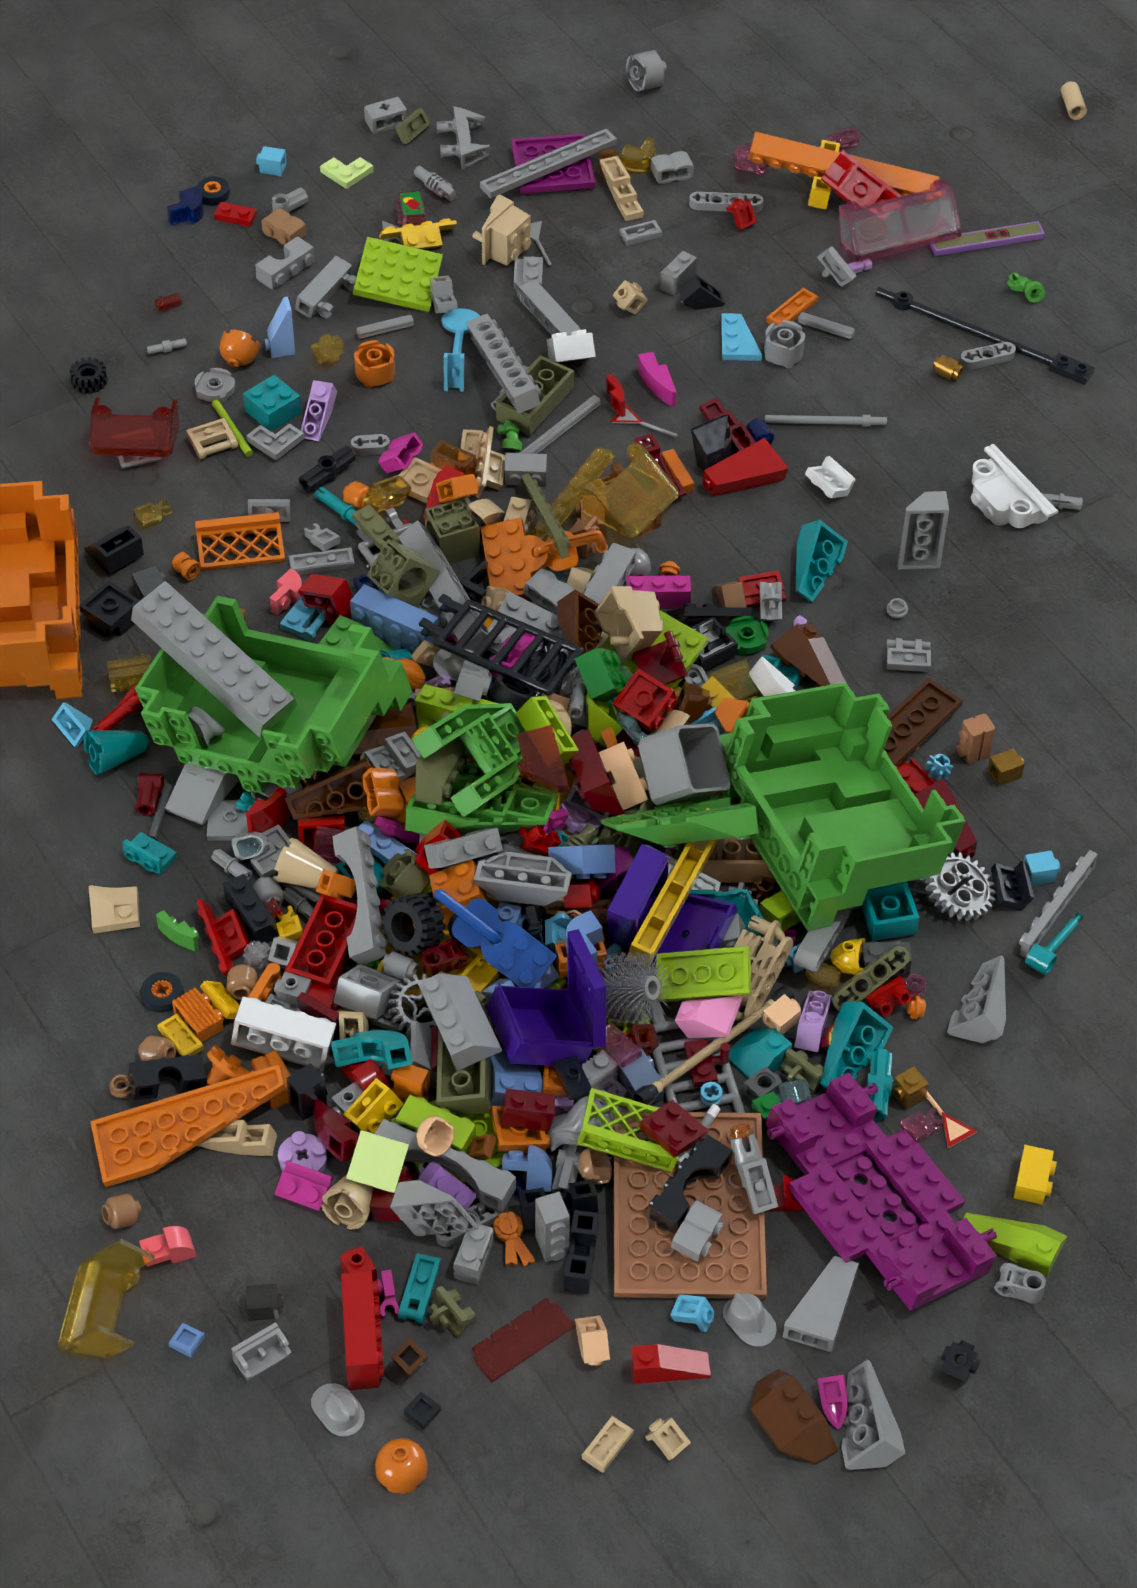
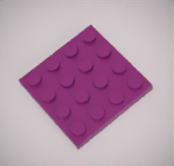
M585 133L511 139L515 167L585 138ZM590 156L519 186L520 194L595 188Z

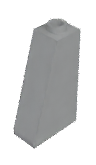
M834 1256L786 1320L783 1338L832 1353L857 1276L859 1263L852 1260L845 1263L842 1258Z

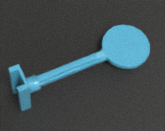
M463 308L453 309L452 312L445 313L442 317L443 327L455 333L453 353H444V391H448V388H460V392H464V354H461L464 333H469L466 322L480 317L475 311Z

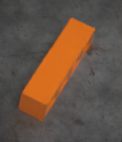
M671 449L662 452V457L674 479H679L686 494L694 492V482L675 450Z

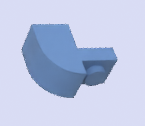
M590 910L575 917L568 924L566 929V952L567 932L579 929L597 966V950L593 945L602 942V926Z
M529 1145L528 1154H523L522 1151L517 1150L504 1153L502 1169L527 1171L526 1190L544 1187V1191L551 1192L553 1167L549 1156L544 1150Z

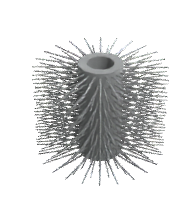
M623 952L619 957H616L615 963L614 959L612 960L611 958L607 967L609 968L610 976L608 972L606 973L602 970L606 979L602 977L606 985V999L608 1000L606 1006H609V1003L611 1008L609 1007L610 1010H608L610 1013V1023L613 1021L611 1018L612 1008L615 1013L614 1015L612 1010L615 1021L618 1012V1018L624 1024L628 1022L632 1013L631 1024H634L639 1019L640 1013L642 1022L644 1020L647 1021L648 1014L649 1018L651 1017L652 1019L656 1010L655 1006L653 1007V1001L658 1006L660 1003H657V997L662 1002L664 1001L659 997V994L663 995V993H660V990L663 989L660 988H664L660 987L662 986L660 982L663 979L658 980L662 973L656 977V972H659L657 969L652 974V968L654 969L652 965L650 968L648 962L645 964V955L639 954L638 962L631 952L625 957L624 963H622L623 955H625ZM652 952V953L650 954L649 958L652 957V963H653V952ZM611 961H613V963H612L613 969H612V970L610 969V963H611ZM651 1007L653 1008V1014H652V1016H650V1014H651L650 1008H651Z

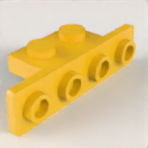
M442 219L438 223L426 221L421 223V225L406 224L402 228L396 229L394 226L384 228L379 237L380 239L401 237L402 245L422 250L442 247L440 231L454 229L457 222L456 220Z

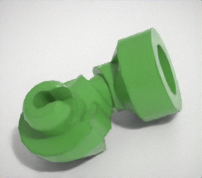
M1016 272L1009 275L1007 285L1011 290L1018 294L1024 292L1027 299L1034 303L1044 298L1045 289L1040 282L1019 276Z
M505 420V424H499L497 427L498 434L506 436L502 440L501 449L509 452L522 451V442L518 438L519 429L517 425L510 420Z

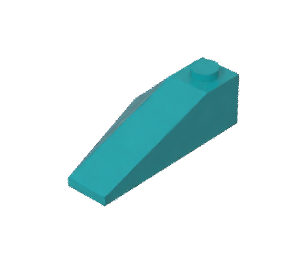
M821 520L802 525L797 540L796 593L809 602L815 600L824 587L825 580L833 574L834 567L842 561L848 543L846 539Z
M844 1002L834 1022L831 1044L828 1048L820 1084L827 1089L831 1080L850 1073L856 1079V1074L863 1067H867L870 1064L872 1051L885 1047L894 1027L865 1003Z

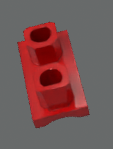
M538 825L531 830L523 827L518 831L524 838V843L521 844L520 848L536 855L549 857L548 847H558L562 843L557 832L551 831L546 835L545 830Z
M901 976L884 986L881 984L875 989L876 991L865 997L869 1007L879 1016L882 1015L883 1017L891 1014L893 1007L896 1005H905L912 1000L905 981Z

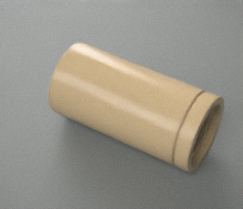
M1067 82L1061 87L1060 91L1069 117L1073 120H1079L1086 115L1087 108L1078 84L1076 82Z

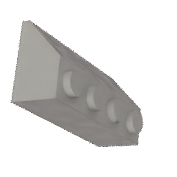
M946 491L924 492L906 507L898 569L940 568L949 515Z
M439 973L418 983L457 1071L502 1051L468 977Z

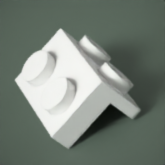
M830 456L825 458L822 466L808 467L805 473L811 479V482L821 488L829 498L848 496L855 482V478Z

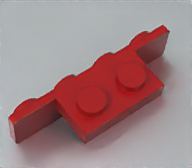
M200 898L197 900L199 907L197 912L205 922V933L213 943L211 949L220 962L218 967L226 976L228 971L234 967L232 960L251 949L238 912L232 909L216 919L212 907Z

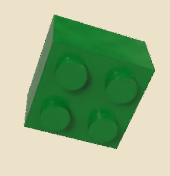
M597 647L574 658L592 700L607 702L614 699L628 683L626 675L623 672L621 673L619 668L620 660L618 655L611 650Z

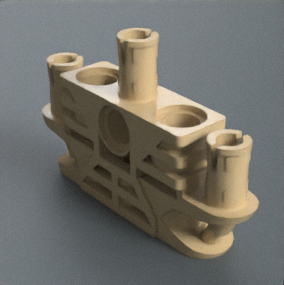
M754 915L751 919L755 922L749 921L748 928L765 935L764 938L743 929L734 947L748 946L751 954V995L741 996L743 999L734 1021L745 1019L762 1007L792 950L793 940L791 937H785L778 920L771 923ZM743 1007H746L745 1012H740Z

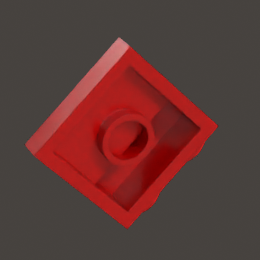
M638 668L612 704L615 708L631 717L635 723L651 732L654 728L658 729L664 721L662 716L667 710L670 712L674 709L677 700H675L676 694L674 690Z

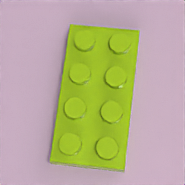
M748 946L660 953L658 960H656V968L659 970L657 977L662 973L658 980L663 979L660 983L665 984L660 986L664 987L660 988L663 989L660 990V993H663V995L659 994V997L664 1000L663 1002L751 995V954Z

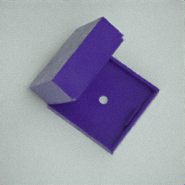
M641 845L608 908L609 945L616 943L623 951L630 949L635 936L668 879L669 859L667 854L646 845ZM689 894L657 954L720 948L738 911L736 905L730 902ZM690 932L689 936L685 938L682 937V934Z
M579 929L567 932L568 990L501 985L495 987L486 1007L510 1063L553 1066V1061L577 1056L582 1066L588 1060L593 1048L606 1046V985Z

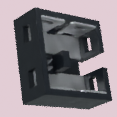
M713 616L690 627L709 639L708 644L693 663L701 666L704 671L737 655L738 643L729 633L725 634L724 644L720 641L722 639L723 627Z

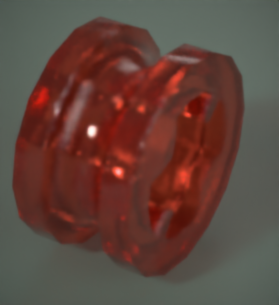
M274 897L271 898L269 903L264 902L274 920H276L278 915L283 916V912Z

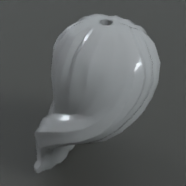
M588 1096L578 1100L568 1113H561L553 1118L550 1131L547 1132L550 1138L551 1152L561 1145L581 1146L577 1144V1140L581 1131ZM594 1098L593 1102L598 1109L607 1106L603 1100ZM611 1110L602 1114L608 1123L614 1121ZM597 1117L590 1119L588 1124L597 1127L603 1126Z

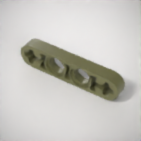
M900 945L890 947L832 994V1005L840 1011L843 1004H837L840 1001L838 997L839 995L847 996L850 993L847 991L849 987L857 997L854 998L850 995L846 998V1002H860L909 962L910 954L908 950ZM895 951H903V954L901 955L902 960H894L892 963H890L894 966L891 969L890 965L886 963L884 959L887 958V960L891 961L895 958ZM878 964H882L886 968V972L882 977L874 975L873 970ZM859 979H865L867 982V988L863 992H858L855 989V983Z

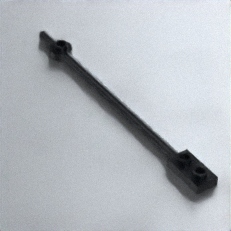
M880 287L876 289L875 294L893 301L894 307L898 310L905 311L911 308L993 342H1010L1016 347V351L1050 364L1049 371L1086 385L1094 373L1095 367L1058 353L1056 357H1052L913 301V296L906 291L895 294Z

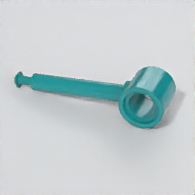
M1076 913V917L1071 918L1046 947L1035 944L1028 953L1025 964L1046 976L1057 961L1058 956L1054 952L1078 926V921L1083 920L1082 914Z

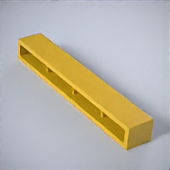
M719 839L687 843L630 946L629 952L636 957L637 962L639 954L645 955V964L648 962L650 967V961H647V956L652 963V957L649 958L650 954L653 952L654 959Z

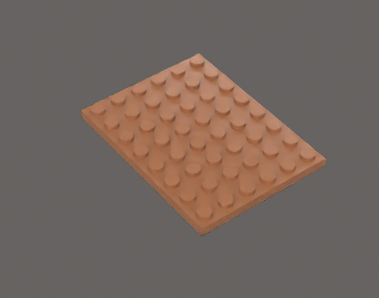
M619 1111L622 1117L631 1113ZM707 1112L688 1113L701 1122ZM648 1113L640 1114L642 1119L650 1115ZM761 1113L717 1114L708 1128L707 1135H710L732 1150L730 1137L743 1136V1133L754 1132L761 1156L763 1157ZM634 1117L626 1121L632 1130L639 1127ZM621 1124L614 1126L615 1132L620 1134L626 1133ZM644 1131L635 1134L640 1140H650ZM733 1151L730 1164L718 1179H697L691 1182L683 1192L685 1199L690 1205L689 1210L697 1200L723 1214L722 1223H724V1227L718 1237L713 1236L710 1241L712 1248L707 1257L702 1256L698 1262L671 1248L675 1234L650 1219L649 1204L656 1194L660 1196L670 1176L675 1177L679 1172V1166L675 1164L672 1172H668L614 1155V1297L678 1298L679 1295H690L706 1298L734 1299L737 1293H749L759 1299L767 1298L764 1211L756 1214L752 1213L747 1191L742 1186Z

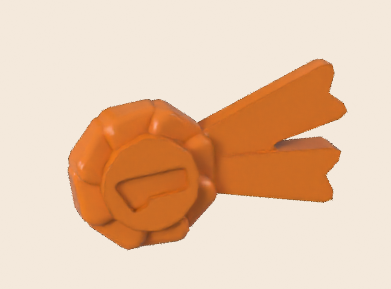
M512 1211L500 1213L493 1222V1231L499 1240L505 1242L506 1267L510 1265L518 1266L517 1254L525 1268L529 1263H535L534 1257L520 1238L524 1231L521 1217Z

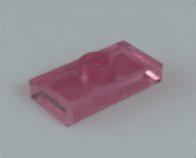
M613 1023L606 1026V1046L601 1048L622 1068L642 1056L641 1049Z

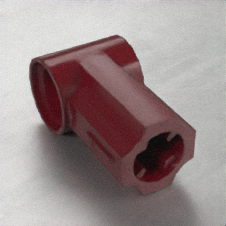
M139 774L136 812L142 816H151L156 812L159 794L162 793L164 787L163 774Z

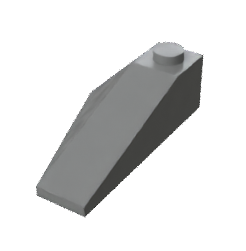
M1002 955L981 965L971 982L973 985L972 990L961 999L963 1003L961 1009L954 1011L951 1016L947 1030L949 1035L979 1043L996 1040L1002 1036L1006 1022L1005 965Z
M865 1360L848 1372L846 1390L849 1408L848 1416H846L843 1425L847 1426L846 1438L842 1439L841 1448L845 1468L848 1470L887 1467L905 1454L901 1432L871 1362Z

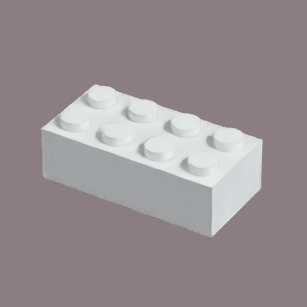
M243 997L234 1021L231 1045L263 1054L276 1050L283 1060L304 1066L311 1063L315 1069L324 1071L336 1023L326 1018L309 1016L302 1011L288 1010L277 1004H267L256 998Z

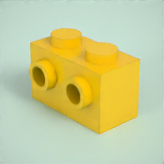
M376 1078L343 1115L351 1121L358 1131L362 1130L375 1134L383 1119L389 1121L404 1103L389 1087Z

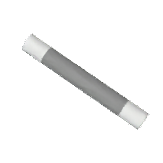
M712 1104L700 1123L708 1129L719 1113L720 1107ZM695 1145L679 1155L676 1162L678 1166L683 1159L690 1157Z

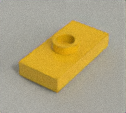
M204 981L200 988L208 995L215 1009L218 1008L226 1019H235L240 1006L236 1000L227 992L221 982Z
M178 1013L157 1025L164 1038H169L172 1041L180 1057L189 1054L196 1055L204 1050V1045Z

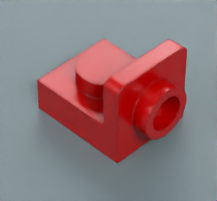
M739 198L731 201V205L726 207V211H732L738 230L757 223L750 201Z

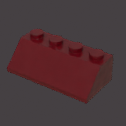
M589 729L571 736L579 751L568 761L573 775H575L573 778L583 802L588 801L591 809L616 815L625 814L601 760L600 751Z

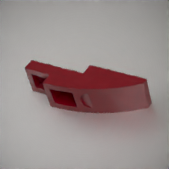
M315 1100L313 1124L318 1138L327 1150L343 1163L350 1159L352 1160L359 1134L350 1129L351 1121L320 1100Z

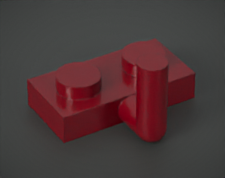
M708 1039L684 1042L686 1059L688 1060L709 1045ZM729 1043L721 1044L720 1055L712 1056L711 1054L689 1070L694 1088L702 1087L707 1082L718 1083L715 1066L729 1062Z

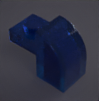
M197 186L180 191V202L167 206L168 221L171 226L188 220L193 225L199 222L204 215L202 194Z

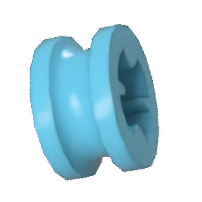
M707 1082L701 1087L700 1099L704 1105L711 1107L712 1104L718 1105L721 1102L722 1088L719 1084ZM711 1091L715 1092V1095H712V1097L707 1096Z

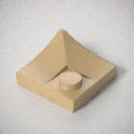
M89 886L92 930L94 934L140 927L139 892L137 886L123 888Z

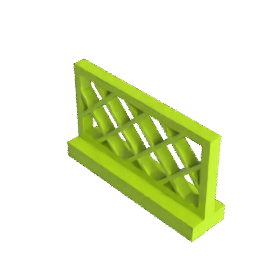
M594 1088L590 1089L581 1131L577 1140L578 1145L668 1172H672L679 1157L674 1158L649 1135H647L650 1139L649 1141L638 1139L635 1134L643 1130L639 1127L632 1130L626 1122L634 1117L640 1125L641 1120H643L640 1114H652L659 1108ZM594 1098L603 1100L607 1106L598 1109L593 1102ZM616 1107H627L631 1113L622 1117ZM611 1110L616 1120L608 1123L602 1114ZM597 1117L603 1126L597 1127L588 1124L590 1119ZM621 1124L626 1133H617L612 1127Z

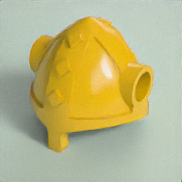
M865 938L845 941L832 950L830 960L842 973L855 976L864 969L860 968L859 960Z

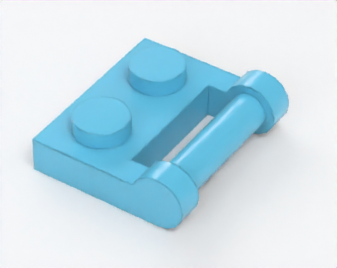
M300 597L280 622V629L307 641H313L316 637V632L325 622L326 617L322 609L305 607ZM319 613L318 617L314 620L311 626L306 628L308 624L311 622V620L315 617V615Z

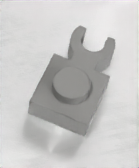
M315 523L312 524L313 530L304 528V536L323 551L340 544V536L328 528L321 530L320 526Z

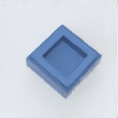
M182 1322L170 1340L169 1347L192 1358L204 1340L205 1334Z

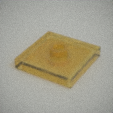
M746 659L706 674L708 679L713 676L737 700L747 701L761 695L760 690L749 675L751 670Z

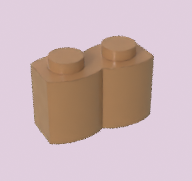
M276 209L262 220L264 234L277 239L281 244L285 245L297 236L302 239L307 235L306 224L283 209Z

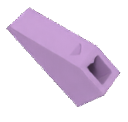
M313 380L301 427L306 440L320 441L332 413L337 390L332 383Z
M809 990L799 1020L794 1047L818 1052L832 995L819 990Z

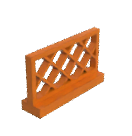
M279 512L195 521L201 571L285 562ZM277 531V536L273 540L264 536L267 532ZM246 534L257 536L252 542L244 539ZM233 536L236 539L230 545L223 541L225 537ZM211 538L214 542L210 547H207L202 543L201 539ZM260 539L268 543L263 550L255 546ZM239 542L247 546L242 553L234 548ZM218 544L227 548L221 555L213 550ZM274 547L280 551V555L270 556L267 552ZM251 549L259 553L256 558H249L246 554ZM231 551L238 557L235 560L229 561L225 556ZM209 553L217 558L213 563H204V559Z

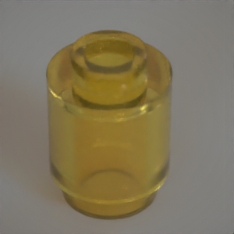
M823 962L816 973L807 969L805 972L809 983L828 990L830 988H837L842 974L836 967Z

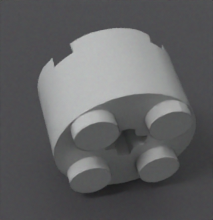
M655 50L630 56L626 64L627 73L630 72L631 76L628 79L629 83L635 91L662 87L664 72L667 70L665 61H661Z
M782 321V324H776L775 322L769 325L765 333V359L774 364L783 365L786 368H791L795 363L799 362L803 357L805 333H803L802 327L792 321Z

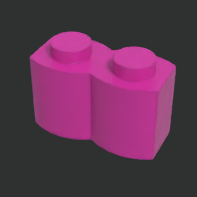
M415 432L395 438L390 443L389 450L383 452L380 456L379 464L387 474L407 468L411 464L413 456L421 451L423 447L422 441Z

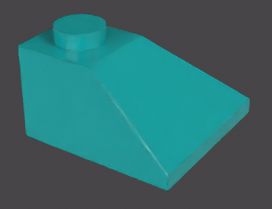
M757 1027L730 1048L729 1063L747 1079L765 1066L771 1072H775L784 1061L785 1052L790 1048L792 1049V1043L774 1028Z

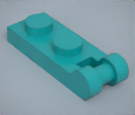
M416 1253L399 1308L398 1319L406 1321L408 1318L415 1320V1323L424 1324L427 1308L440 1269L441 1258ZM412 1303L419 1305L418 1309L415 1310L409 1308L410 1304Z

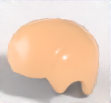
M430 1116L418 1127L416 1133L417 1144L419 1148L432 1156L443 1155L453 1142L454 1128L445 1119L438 1116Z

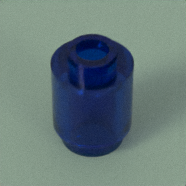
M753 419L747 424L746 428L755 442L765 438L770 445L772 444L774 434L764 421Z

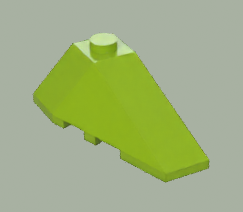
M587 692L585 695L586 727L589 729L595 743L599 742L605 747L606 744L600 732L612 727L616 736L623 727L616 708L612 704V699L607 702L592 700Z
M966 1213L963 1219L967 1218L981 1234L991 1228L994 1229L997 1238L987 1242V1244L995 1253L1033 1271H1038L1048 1277L1068 1237L1044 1225Z

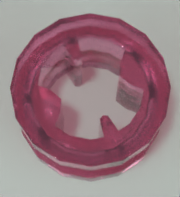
M911 974L905 981L911 997L914 995L919 997L924 995L927 984L926 979L922 975ZM916 983L917 986H919V988H914V985L912 986V984Z

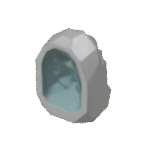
M256 831L238 835L231 839L232 848L238 860L259 856L265 853L270 846L268 838Z

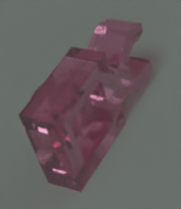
M932 1108L926 1116L919 1111L903 1119L899 1126L915 1142L931 1136L935 1129L941 1128L945 1119L944 1117L939 1120L933 1118L937 1109Z

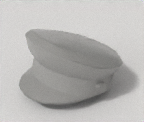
M197 706L191 708V712L187 716L192 726L198 731L204 744L209 748L210 740L214 736L224 734L225 729Z

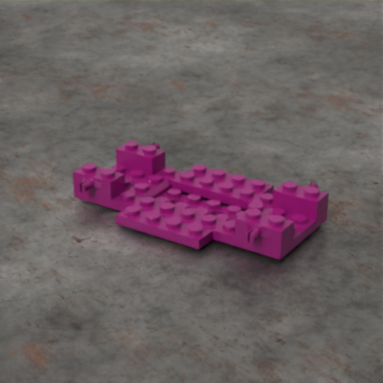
M850 1073L831 1080L826 1093L804 1103L796 1105L790 1098L772 1106L765 1124L769 1129L767 1135L771 1140L774 1138L778 1140L805 1175L791 1181L788 1189L845 1263L866 1254L886 1279L884 1280L885 1288L887 1287V1290L894 1289L910 1311L989 1273L997 1255L987 1242L997 1238L996 1232L991 1228L981 1234L967 1218L958 1222L953 1220L949 1213L962 1208L965 1200L907 1129L887 1137L875 1123L873 1118L877 1107L869 1098L870 1095L878 1093V1086H875V1083L863 1088ZM869 1158L873 1160V1162L877 1165V1167L881 1170V1172L885 1175V1177L901 1195L904 1201L920 1219V1226L916 1222L915 1215L911 1212H908L906 1208L902 1205L901 1198L897 1194L893 1193L890 1190V1188L886 1185V1179L883 1176L878 1175V1173L872 1167V1162ZM854 1177H864L867 1184H857L854 1181ZM883 1214H893L896 1217V1221H886Z

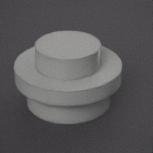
M895 598L887 605V613L893 618H903L908 613V606L903 599Z

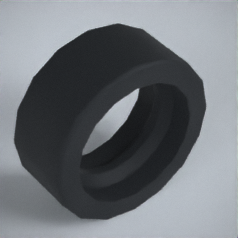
M502 675L496 678L490 690V696L497 703H511L516 711L531 697L535 696L534 691L530 687Z

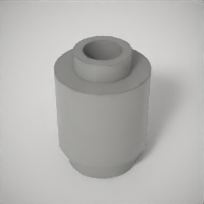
M392 951L390 955H385L382 967L387 975L401 980L407 977L412 981L413 974H417L419 964L410 957Z

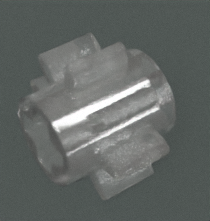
M260 941L250 942L244 949L243 957L245 958V964L256 969L266 968L271 962L268 961L271 947L265 941L262 944Z

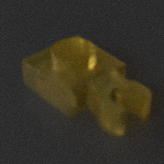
M163 499L156 505L151 501L133 509V514L142 527L145 528L161 521L162 515L170 514L173 510L172 505L168 506V500Z

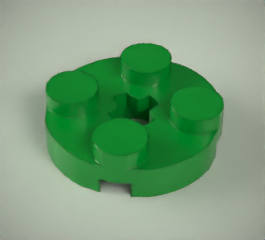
M740 616L734 618L726 628V633H729L738 643L737 655L756 653L766 648L769 630L763 621L760 620L758 622L752 616ZM744 633H747L748 635H752V636L746 637V636H743V634H744Z

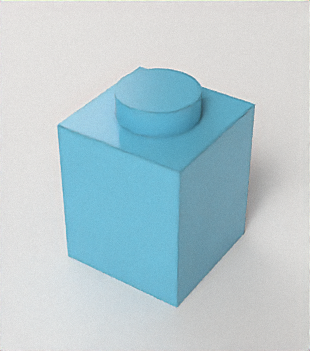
M263 146L261 153H258L256 163L259 165V172L282 176L286 167L285 150Z
M1052 850L1025 855L1024 862L1027 864L1032 886L1056 882L1057 873L1060 872V863L1058 859L1054 858Z

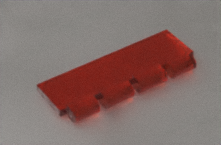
M545 1298L532 1307V1311L536 1315L535 1317L527 1310L511 1321L515 1328L514 1331L509 1324H506L490 1335L494 1344L489 1338H485L472 1347L476 1355L474 1357L475 1362L491 1382H494L574 1328L572 1321L557 1303L552 1305L550 1300Z

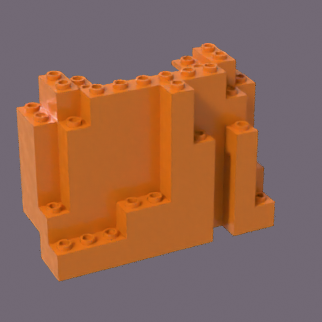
M42 481L0 484V687L50 685V690H55L56 699L83 697L82 663L79 648H81V623L79 609L78 534L74 511L70 506L69 494L45 496Z

